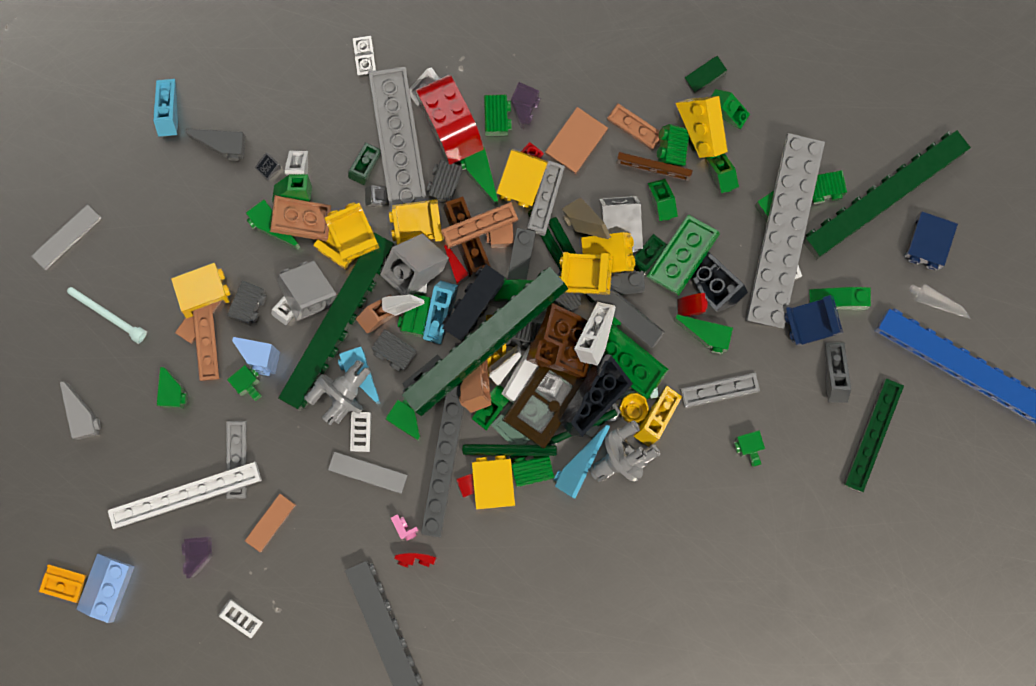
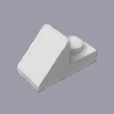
M432 67L426 69L409 88L410 96L417 106H420L415 90L440 79Z

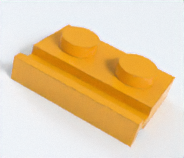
M48 564L39 592L78 603L87 575Z

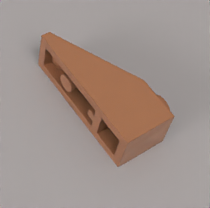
M487 360L466 377L460 387V403L470 413L491 405Z

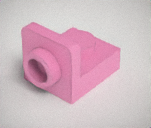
M398 514L391 517L401 539L405 538L408 541L417 536L418 527L406 531L405 528L408 525L404 517L400 518Z

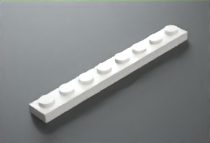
M253 462L110 509L108 514L112 528L117 529L260 482L262 479L257 462Z

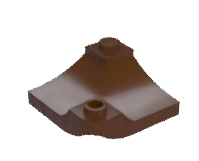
M552 303L547 307L539 332L530 344L527 361L540 367L559 370L581 379L585 378L589 363L580 362L574 348L588 321Z

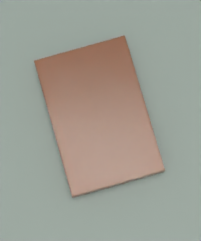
M577 107L545 151V154L561 165H564L574 174H577L607 132L608 127Z
M275 195L270 232L327 242L329 227L324 218L331 212V205Z

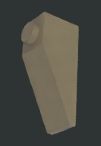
M581 197L562 208L565 215L562 218L568 227L571 225L576 232L605 239L611 238L605 223Z

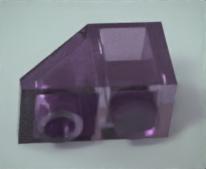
M519 82L511 98V105L520 128L524 129L526 124L530 125L534 116L531 113L534 108H538L541 98L539 97V90Z
M211 537L184 539L182 554L185 555L186 563H183V574L186 575V578H195L212 558Z

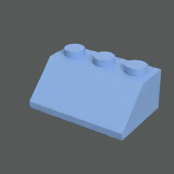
M233 337L232 341L247 364L252 367V370L263 376H270V373L276 374L280 355L279 350L272 344Z
M97 553L76 609L106 623L114 622L135 566Z

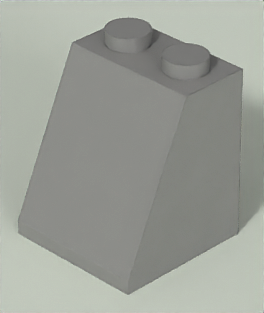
M638 197L599 199L601 220L605 223L609 234L631 233L634 240L632 252L643 249L641 203Z
M420 234L392 247L380 275L401 295H413L443 271L449 257L424 234Z
M308 261L303 262L297 268L292 270L287 268L279 274L277 282L296 321L328 309L333 304L336 293L314 261L310 263Z

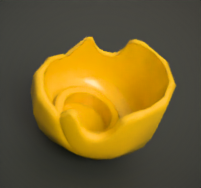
M630 393L625 396L619 407L621 417L627 423L633 420L637 424L642 422L649 411L646 398L638 393Z

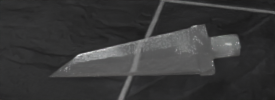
M923 284L922 288L915 285L911 286L910 292L918 295L916 298L917 302L970 318L964 307L929 287V285Z

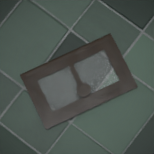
M539 366L502 421L544 449L561 425V417L584 380L559 370Z

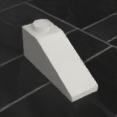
M597 302L574 348L580 362L598 366L606 349L616 308L615 305Z

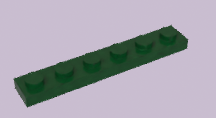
M887 378L884 380L844 486L860 493L864 492L904 385Z

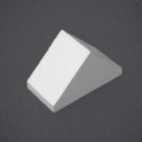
M289 151L285 167L286 176L289 174H308V151Z

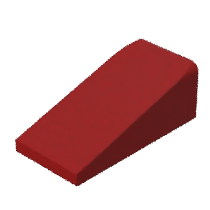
M445 245L444 248L449 257L448 260L456 283L460 285L469 279V273L453 251Z

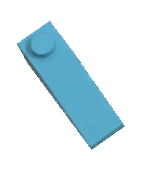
M175 79L156 80L153 121L158 137L177 135L178 112Z
M440 280L434 286L423 336L424 340L442 344L446 332L442 329L444 326L442 322L448 314L451 315L459 285Z
M362 347L339 354L341 359H338L341 371L345 370L347 372L357 360L364 363L357 372L358 375L364 368H369ZM370 372L359 387L376 404H379L381 402Z

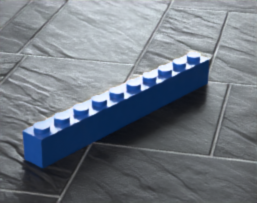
M888 309L884 313L875 332L1036 424V390L1034 388H1026L1020 384V380L1014 377H1007L997 367L992 368L988 366L984 359L974 358L969 355L970 352L961 347L957 348L951 340L936 336L937 333L929 328L924 329L914 319L905 318L899 310Z

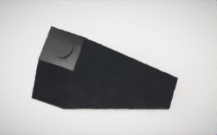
M709 251L692 275L700 293H705L708 304L716 312L735 306L748 293L745 285Z

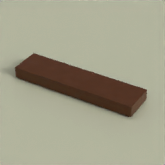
M619 152L616 162L617 164L686 181L690 180L693 171Z

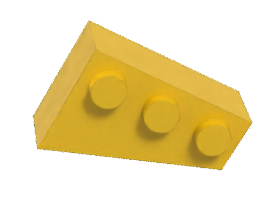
M719 96L692 98L675 103L699 158L715 157L728 152Z

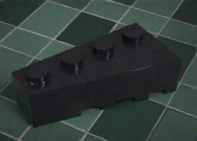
M487 264L484 268L481 266L475 274L477 278L474 283L470 282L464 290L466 294L463 299L459 298L453 306L455 310L452 315L448 314L442 322L444 325L442 329L461 342L464 341L468 332L471 333L478 325V317H482L489 307V301L494 300L507 280L506 277Z
M603 354L598 366L592 365L561 417L560 423L570 435L583 437L633 384L612 355Z

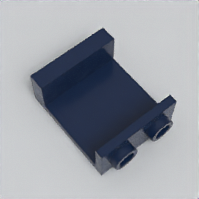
M920 212L916 217L915 223L917 225L909 250L904 254V258H907L910 263H921L927 265L928 269L937 271L945 266L958 223Z
M829 295L815 302L794 308H786L785 319L792 329L790 331V338L798 346L844 333L834 296Z

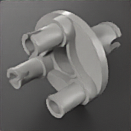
M357 360L343 376H339L335 380L321 374L314 383L315 386L304 397L312 405L315 404L323 393H327L331 397L333 405L322 416V419L326 423L328 422L329 425H332L334 421L339 424L349 411L359 414L363 410V407L355 397L358 394V387L364 382L371 370L368 367L364 368L358 375L357 372L364 365L360 360Z
M633 420L621 429L617 428L606 435L607 455L590 467V473L594 479L599 477L598 482L615 473H621L627 479L637 481L643 475V467L647 466L649 461L660 456V451L656 445H652L643 452H641L643 450L642 447H639L637 450L633 448L627 438L640 431L638 424Z

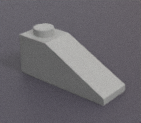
M60 382L72 439L80 440L100 435L98 430L101 429L99 419L96 418L68 383Z

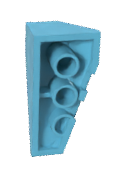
M606 424L562 471L558 470L554 481L557 482L556 488L570 497L576 498L610 425Z

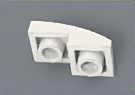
M372 37L353 38L357 74L364 75L376 71Z

